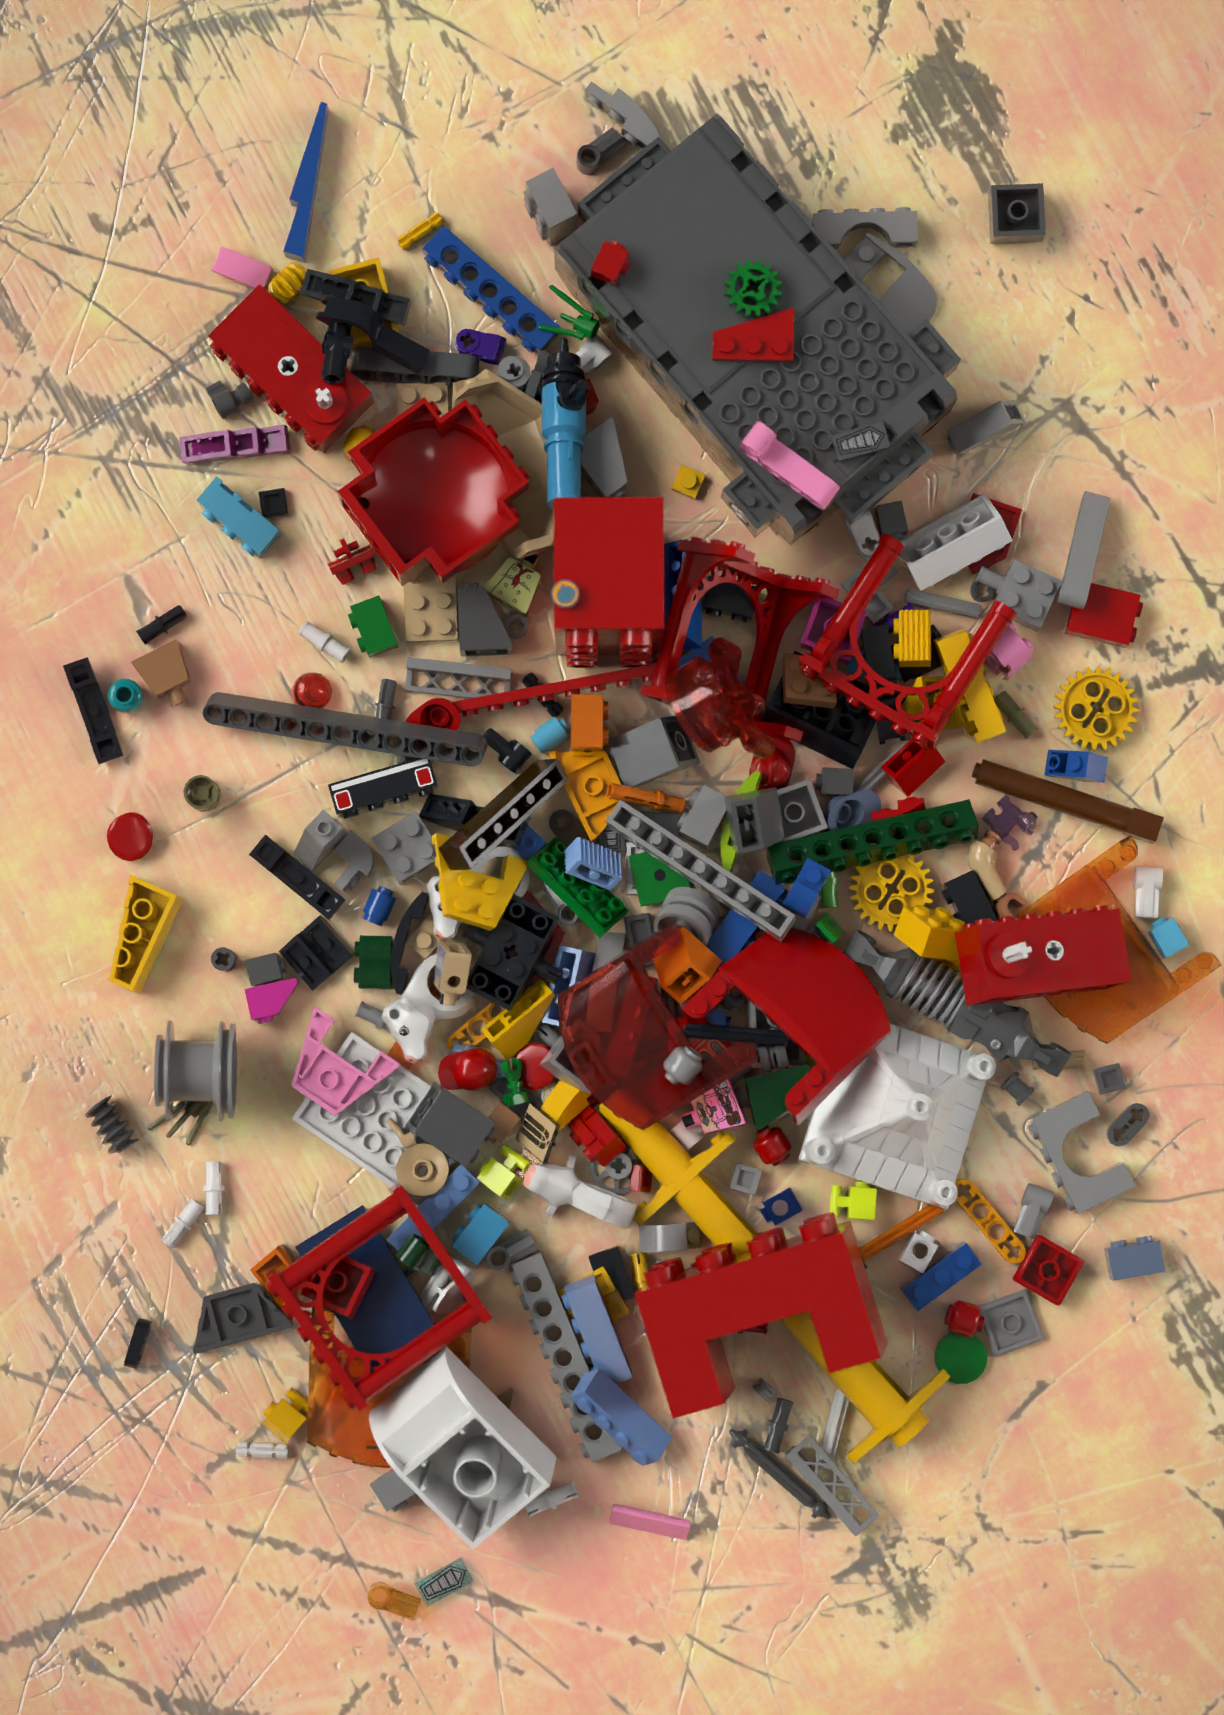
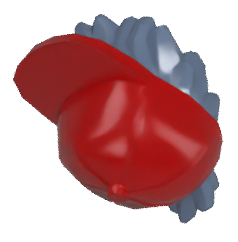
M455 1044L449 1054L441 1060L438 1067L439 1082L447 1090L465 1089L478 1091L488 1087L495 1078L501 1080L506 1076L501 1069L502 1061L497 1060L488 1050L472 1044H466L465 1046Z

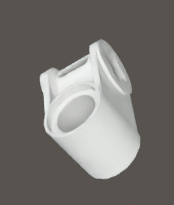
M870 510L851 526L844 519L848 533L853 539L859 555L865 560L870 559L879 545L877 541L880 538ZM868 541L871 545L875 544L874 551L872 552L868 548L864 549L865 543Z

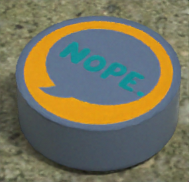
M561 580L552 588V600L560 608H571L579 599V590L573 582Z

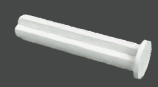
M841 1390L835 1391L821 1447L833 1462L849 1404V1399ZM819 1455V1462H825ZM819 1466V1467L831 1469L830 1466Z

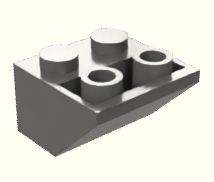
M776 787L725 797L732 848L738 854L765 849L785 839Z

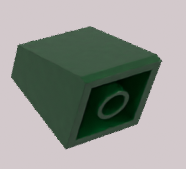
M808 1064L744 1078L755 1130L763 1129L788 1110L785 1104L786 1095L811 1070L808 1068Z

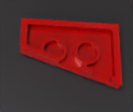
M794 308L713 332L712 361L793 363Z

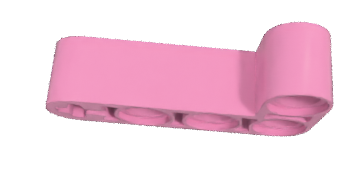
M759 421L755 423L740 444V449L743 453L822 510H825L840 490V487L833 480L778 441L776 434Z

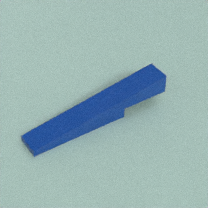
M324 102L320 103L289 198L291 205L297 207L283 252L285 257L303 263L306 260L329 113L328 105Z

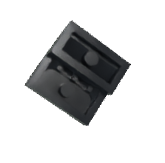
M322 915L318 916L302 932L297 934L278 951L312 991L355 955Z

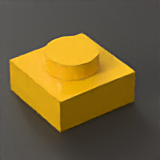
M681 465L671 490L695 500L704 481L705 474Z

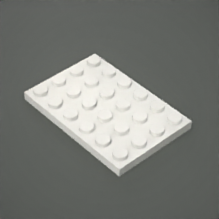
M351 1032L337 1052V1055L366 1073L380 1051ZM400 1065L394 1072L336 1116L306 1097L292 1119L392 1187L396 1183L399 1184L396 1176V1165L406 1148L402 1146L399 1137L386 1121L391 1117L401 1128L404 1135L411 1132L405 1125L431 1086ZM413 1133L418 1144H430ZM442 1152L445 1155L448 1162V1166L450 1168L455 1160L447 1154H445L444 1152ZM425 1166L421 1167L419 1174L421 1176L427 1175L428 1168ZM406 1191L413 1203L418 1206L429 1197L415 1196Z

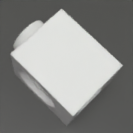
M921 1231L920 1234L913 1232L898 1260L924 1273L938 1248V1245L933 1243L935 1238L924 1231ZM917 1243H923L926 1246V1254L921 1258H916L912 1252L914 1245Z

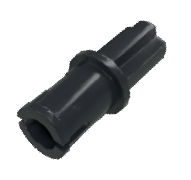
M178 605L160 617L155 616L156 619L136 630V632L146 645L165 632L167 634V630L185 620L187 614L183 607Z

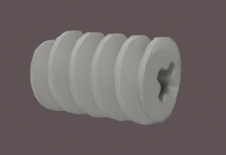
M508 356L502 359L498 366L497 376L525 393L531 374L528 363L517 356Z

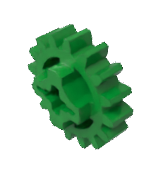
M747 259L745 267L737 263V272L732 270L728 272V276L732 280H725L724 286L730 289L724 291V297H731L728 301V306L736 305V314L743 310L745 311V318H749L750 313H754L755 317L759 318L760 311H764L768 315L770 314L769 306L777 307L778 302L774 298H781L782 292L776 289L782 286V281H775L778 276L777 271L769 272L771 264L768 263L765 267H762L761 260L758 259L756 265H752L750 259ZM750 272H756L762 275L756 276L752 275ZM740 279L743 286L736 293L735 284ZM750 284L753 287L759 286L756 294L754 291L748 292ZM770 285L771 294L769 298L766 299V296L763 293V291ZM744 302L755 303V306L747 305Z

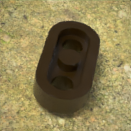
M562 809L555 811L549 819L550 829L567 847L577 837H583L590 841L583 825L572 813ZM559 818H565L567 820V825L565 827H559L557 825V821Z

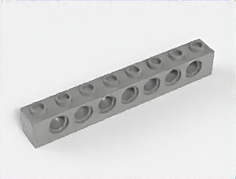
M621 799L607 818L606 823L610 829L778 941H783L796 922L794 914Z
M542 1252L513 1263V1270L509 1271L511 1279L515 1286L519 1284L523 1294L519 1295L524 1310L530 1309L533 1319L529 1320L534 1335L540 1334L543 1343L539 1345L544 1359L550 1358L553 1368L549 1369L554 1384L560 1383L563 1393H560L559 1396L564 1408L570 1407L573 1417L569 1420L574 1433L580 1432L583 1442L579 1443L584 1457L590 1456L591 1461L594 1462L620 1451L621 1446L617 1445L614 1439L603 1429L602 1434L598 1438H590L587 1435V1428L596 1423L588 1414L580 1413L576 1408L577 1404L570 1398L574 1389L567 1386V1378L571 1375H577L582 1378L583 1374L590 1370ZM536 1276L541 1280L542 1286L539 1290L531 1291L527 1288L526 1281L529 1277ZM541 1301L549 1302L552 1307L550 1314L546 1316L540 1315L536 1310L537 1304ZM550 1326H558L561 1329L562 1335L559 1339L551 1340L547 1337L546 1330ZM566 1350L570 1352L572 1356L570 1363L562 1365L557 1361L556 1355L559 1351Z

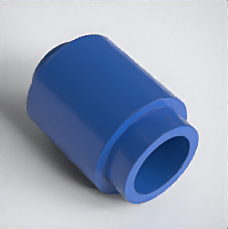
M379 886L378 890L372 888L363 912H365L363 919L382 926L383 922L388 920L396 898L392 896L394 891Z

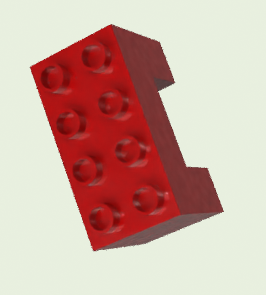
M663 497L554 498V585L561 580H569L579 590V599L573 607L563 609L554 604L556 655H566L567 667L594 668L598 667V655H619V667L633 668L649 665L651 654L659 653L664 632Z
M829 1212L804 1220V1225L798 1227L801 1235L786 1239L783 1227L774 1228L753 1235V1240L747 1242L748 1251L735 1254L732 1242H728L701 1251L702 1255L695 1257L697 1266L684 1269L681 1257L654 1264L650 1266L651 1270L644 1272L646 1282L634 1294L672 1419L723 1405L736 1388L720 1338L721 1336L810 1311L829 1374L882 1358L888 1341L851 1221L837 1224L834 1212Z

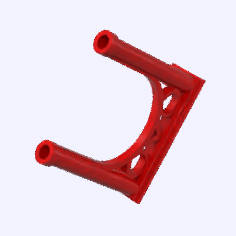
M882 533L877 541L879 545L811 653L805 652L804 656H799V668L802 671L801 674L809 680L815 681V679H818L825 683L823 687L832 694L837 695L840 692L846 696V702L858 709L860 706H863L869 710L868 715L879 722H882L884 719L891 723V729L902 736L907 733L914 738L913 742L925 750L928 747L934 750L937 746V737L1009 623H1013L1018 614L1009 606L995 600L955 667L945 678L937 683L924 687H907L884 679L866 663L860 653L856 637L861 615L905 548L894 537ZM850 630L852 650L836 652ZM841 657H855L858 664L857 672L849 676L843 674V672L836 668L837 660ZM829 663H830L832 672L826 669V667H827V665H828ZM863 671L867 674L864 679L870 686L868 694L849 683L858 680L862 676ZM876 683L882 686V688L877 689ZM942 689L931 709H929V702L925 694ZM895 692L900 693L896 699L897 711L880 702L878 698L884 695L894 697ZM918 695L924 706L922 712L918 715H911L904 711L901 707L902 700L907 696Z

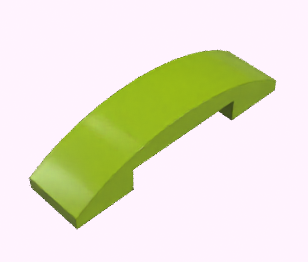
M758 771L752 773L742 783L735 795L758 791L762 773ZM726 812L721 832L720 849L723 868L732 873L738 853L730 846L731 835Z

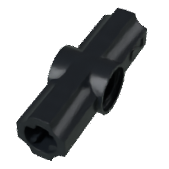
M332 323L328 325L322 343L324 359L321 379L327 384H343L345 380L347 359L350 356L353 344V336H350L352 325Z

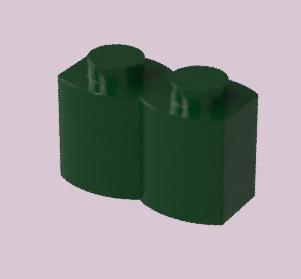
M360 935V941H355L354 954L355 957H359V967H354V983H358L359 989H392V936Z

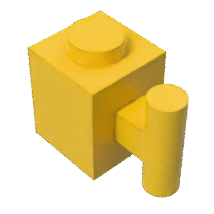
M292 1387L285 1396L293 1403L290 1405L283 1398L278 1404L272 1402L263 1412L266 1418L261 1423L285 1444L307 1419L299 1411L302 1409L310 1415L316 1408Z

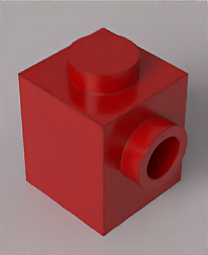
M612 240L611 243L604 241L591 268V276L616 286L620 275L625 276L630 267L631 261L628 260L629 251H626V247L617 241Z

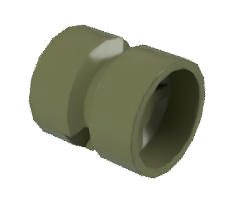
M204 775L190 778L183 790L187 803L201 812L211 811L216 808L221 799V791L217 783Z

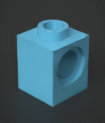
M1164 916L1151 923L1153 929L1147 931L1162 959L1189 945L1174 918L1166 920Z

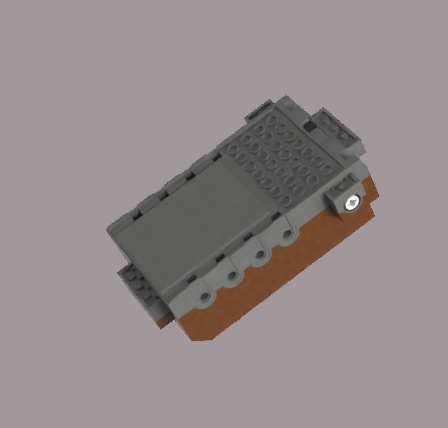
M716 113L672 151L658 136L578 203V216L584 224L554 248L555 270L572 296L585 310L594 314L593 318L600 321V328L605 335L611 339L634 366L639 375L645 379L668 406V409L679 419L701 445L702 449L730 480L731 483L723 488L721 498L755 538L767 527H770L776 536L780 533L791 546L815 526L818 527L836 511L851 526L931 459L934 452L923 441L922 436L951 412L957 400L956 390L946 378L957 369L961 358L927 319L907 334L863 282H859L847 268L848 265L845 263V260L832 245L821 238L813 228L810 219L797 204L785 196L779 189V184L759 161L756 162L744 148V143L738 135ZM612 240L617 241L626 247V251H629L628 260L631 261L630 267L625 276L620 275L616 286L591 276V268L604 241L609 243ZM747 259H750L752 265H756L757 260L760 259L762 267H765L768 263L771 264L770 273L778 272L775 281H782V286L776 290L781 291L782 295L781 298H774L778 305L776 308L769 306L770 314L768 315L794 308L793 363L712 361L713 332L757 319L754 313H750L749 318H745V311L743 310L736 314L737 306H728V301L731 297H724V291L730 289L724 286L725 280H732L728 276V272L730 270L737 272V263L745 267ZM750 272L752 275H756V276H761V275H762V274H759V273H756V272ZM740 279L735 284L736 293L743 286ZM750 284L748 292L754 291L756 294L759 286L753 287ZM770 285L763 291V293L766 296V299H768L771 294ZM744 302L747 305L755 306V303ZM760 311L759 318L767 316L764 311ZM757 421L770 428L776 434L778 441L817 468L840 487V490L825 510L816 507L741 451V442ZM881 421L884 422L890 443L889 449L838 463L831 435Z

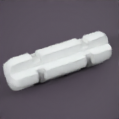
M238 1442L236 1447L238 1457L251 1455V1457L272 1458L276 1456V1458L285 1459L288 1457L289 1451L287 1444L280 1443L274 1445V1443L253 1442L249 1444V1442Z

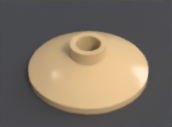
M416 1144L407 1148L399 1157L396 1165V1176L399 1184L408 1193L420 1197L430 1196L438 1192L446 1183L449 1174V1166L445 1155L430 1144ZM423 1166L428 1168V1173L425 1176L419 1174V1170Z

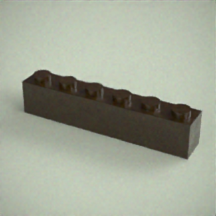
M557 759L536 760L438 848L450 871L471 870L569 781Z

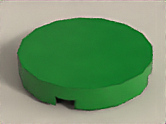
M949 1333L938 1342L934 1352V1359L938 1371L944 1368L951 1376L948 1381L956 1384H968L976 1380L984 1372L987 1364V1351L983 1342L975 1335L971 1338H966Z

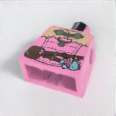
M727 1076L692 1097L690 1100L694 1110L681 1115L687 1130L701 1125L705 1134L748 1125L733 1085Z

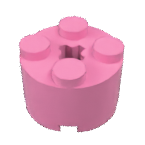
M1011 623L1008 624L984 662L995 675H998L1000 672L1004 674L1003 680L1006 681L1032 659L1031 652L1034 650L1032 644L1027 639L1020 638L1015 632V626Z

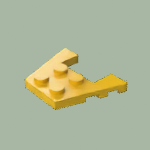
M435 833L432 835V845H435L437 857L434 859L435 866L439 870L440 882L438 887L443 917L486 930H493L525 873L528 861L510 855L503 858L500 879L472 870L450 871L438 848L451 837Z

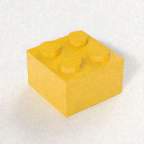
M915 905V907L903 906L894 935L920 957L959 961L955 933L964 930L963 925H965V922L954 918L951 915V911L942 907H936V910L922 905Z

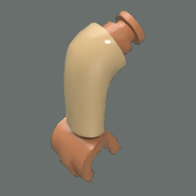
M986 830L984 833L985 837H982L980 841L974 840L968 850L967 859L971 871L974 870L983 890L992 901L995 900L992 910L997 920H999L1001 917L1015 916L1008 911V902L1019 908L1024 906L1027 901L1017 894L1007 895V888L995 867V859L997 858L995 852L997 849L996 844L1000 845L1002 839L995 832Z

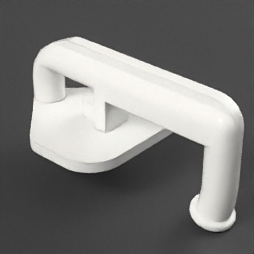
M452 1259L472 1287L473 1269L459 1259ZM442 1265L437 1268L419 1296L428 1312L433 1307L437 1314L453 1312L464 1301V1296L453 1281L446 1288L444 1287L450 1276Z

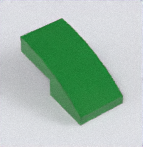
M828 912L814 925L831 944L846 932Z

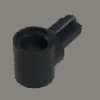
M489 728L483 734L487 745L499 754L498 761L514 774L518 773L532 755L518 741L514 739L509 742L492 728Z

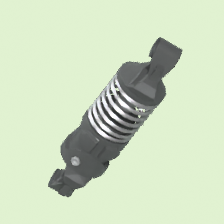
M860 930L855 931L843 953L859 964L872 966L883 980L885 995L890 998L893 997L895 1000L903 994L901 999L903 1005L911 1000L910 1009L912 1010L920 1004L918 1009L920 1015L928 1010V1019H933L936 1016L935 1021L937 1025L944 1022V1028L948 1029L947 1031L962 1039H973L984 1045L991 1053V1056L999 1061L1011 1057L1034 1060L1048 1074L1055 1077L1060 1075L1072 1054L1054 1042H1051L1050 1045L1041 1044L1033 1033L1029 1011L1020 1006L1006 1005L1003 1002L967 1006L963 981L960 980L962 975L957 973L955 978L951 976L953 967L949 968L941 981H939L938 978L945 967L944 963H940L933 976H930L929 974L936 963L935 958H932L925 970L921 971L927 958L920 957L911 948L908 947L896 952L880 951L875 945L877 941L873 937Z

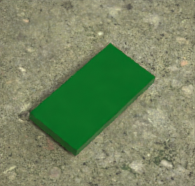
M555 837L531 857L526 865L601 938L629 910L624 906L622 900L615 897L609 890L565 873L566 861L564 852L568 847Z

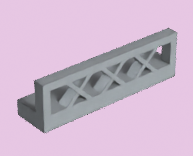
M407 657L405 691L476 698L491 695L492 693L488 690L487 686L495 680L505 681L504 692L510 691L512 669ZM413 671L424 672L429 681L422 687L411 686ZM429 673H435L437 675L432 678L429 675ZM442 675H450L455 684L448 690L441 689L435 680ZM455 676H461L463 678L458 681L455 678ZM469 677L476 678L481 685L474 693L466 692L461 685ZM480 679H487L489 681L484 684ZM433 683L436 688H428V686ZM459 686L462 691H454V689ZM484 689L488 694H480L479 692Z
M810 1434L799 1444L793 1445L786 1451L785 1456L855 1537L880 1516ZM810 1443L816 1450V1461H807L799 1451ZM819 1455L825 1462H819ZM818 1466H830L834 1471L833 1481H824L818 1474ZM836 1476H838L843 1482H836ZM836 1486H846L850 1489L851 1502L842 1501L835 1493ZM854 1495L860 1502H854ZM853 1506L865 1507L871 1515L861 1523L853 1514Z

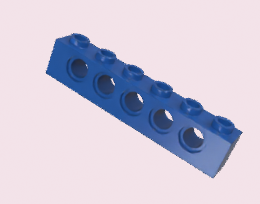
M444 225L423 247L424 260L431 267L436 269L438 266L445 272L443 276L452 285L455 286L458 283L464 289L463 294L474 303L477 300L484 306L482 309L484 313L493 320L497 317L503 323L502 328L512 337L516 334L523 340L521 344L530 353L533 354L536 351L539 354L540 350L545 351L559 335L558 333L540 330L538 328L540 324L560 328V326ZM450 253H454L459 257L457 262L453 264L446 263L444 258ZM469 270L478 273L477 278L473 281H468L463 277ZM488 287H493L498 291L492 298L483 295V291ZM507 304H513L517 310L514 314L507 315L502 311L503 307ZM526 321H532L536 324V328L531 332H527L522 329V325Z

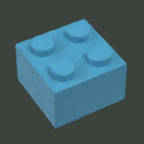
M484 1203L482 1207L477 1204L468 1216L471 1220L468 1226L465 1228L461 1225L451 1238L455 1241L452 1247L475 1265L480 1263L510 1223L507 1218L487 1203Z

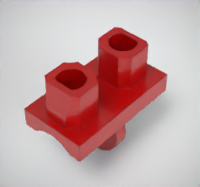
M344 538L339 540L342 547L333 552L336 558L344 554L346 555L328 563L332 575H336L342 585L354 580L350 567L358 563L364 574L377 569L373 558L375 553L370 544L351 553V551L359 548L357 540L347 544Z

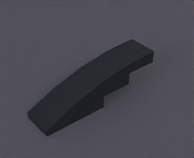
M307 269L300 291L301 295L321 302L325 296L358 301L376 311L382 320L405 326L412 303L410 298L386 293L382 289L358 284L355 280Z
M430 794L419 816L421 819L458 831L484 807L476 806L472 800ZM525 820L501 843L519 846L528 826L527 821Z

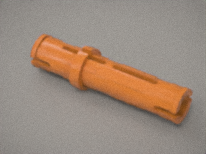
M610 782L606 792L608 799L619 801L621 799L624 802L652 807L654 811L667 810L681 814L685 807L684 797L667 795L660 790L653 792Z

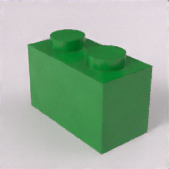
M379 595L350 606L352 613L347 615L352 628L358 627L361 637L357 638L361 653L367 652L369 658L398 648Z

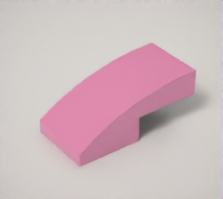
M220 247L211 271L229 280L238 281L255 289L259 284L264 288L272 267L233 250Z

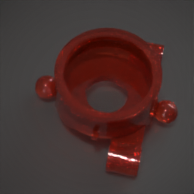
M718 637L710 643L708 648L711 662L701 656L694 657L691 661L667 674L665 689L670 706L681 727L698 747L712 753L721 747H727L730 745V742L739 738L744 750L759 758L765 759L773 754L776 747L775 740L757 727L753 717L764 710L765 701L760 695L752 694L750 688L742 686L738 676L742 656L739 646Z

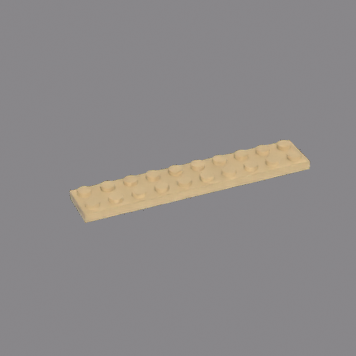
M434 382V384H396L397 416L425 397L429 403L433 401L442 413L439 417H442L449 412L448 385L444 382ZM430 568L421 573L417 580L408 582L403 586L406 643L458 641L456 575L454 574L442 583Z

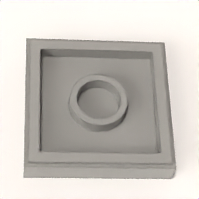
M1027 1289L979 1305L981 1309L980 1316L985 1317L983 1327L994 1357L1044 1339Z

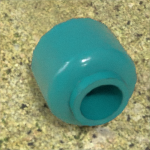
M120 679L111 685L108 691V700L116 711L123 714H131L141 707L144 701V694L141 687L135 681Z

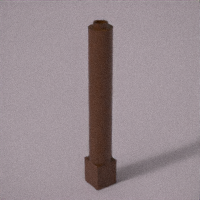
M985 759L982 760L981 764L976 762L971 776L976 778L975 784L1122 832L1124 835L1151 844L1156 842L1164 819L1162 816L1135 807L1130 808Z

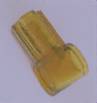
M376 1582L370 1586L368 1602L371 1607L379 1610L383 1609L414 1620L421 1601L420 1597L390 1587L384 1582ZM378 1589L384 1590L387 1593V1598L382 1602L375 1601L372 1597L374 1591Z

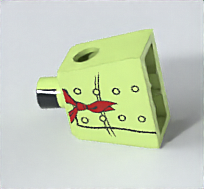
M534 554L523 557L520 562L509 557L484 586L487 594L527 617L542 580V575L534 571L540 557Z

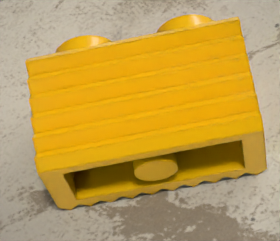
M899 610V618H894V634H899V643L894 644V659H899V667H931V610Z

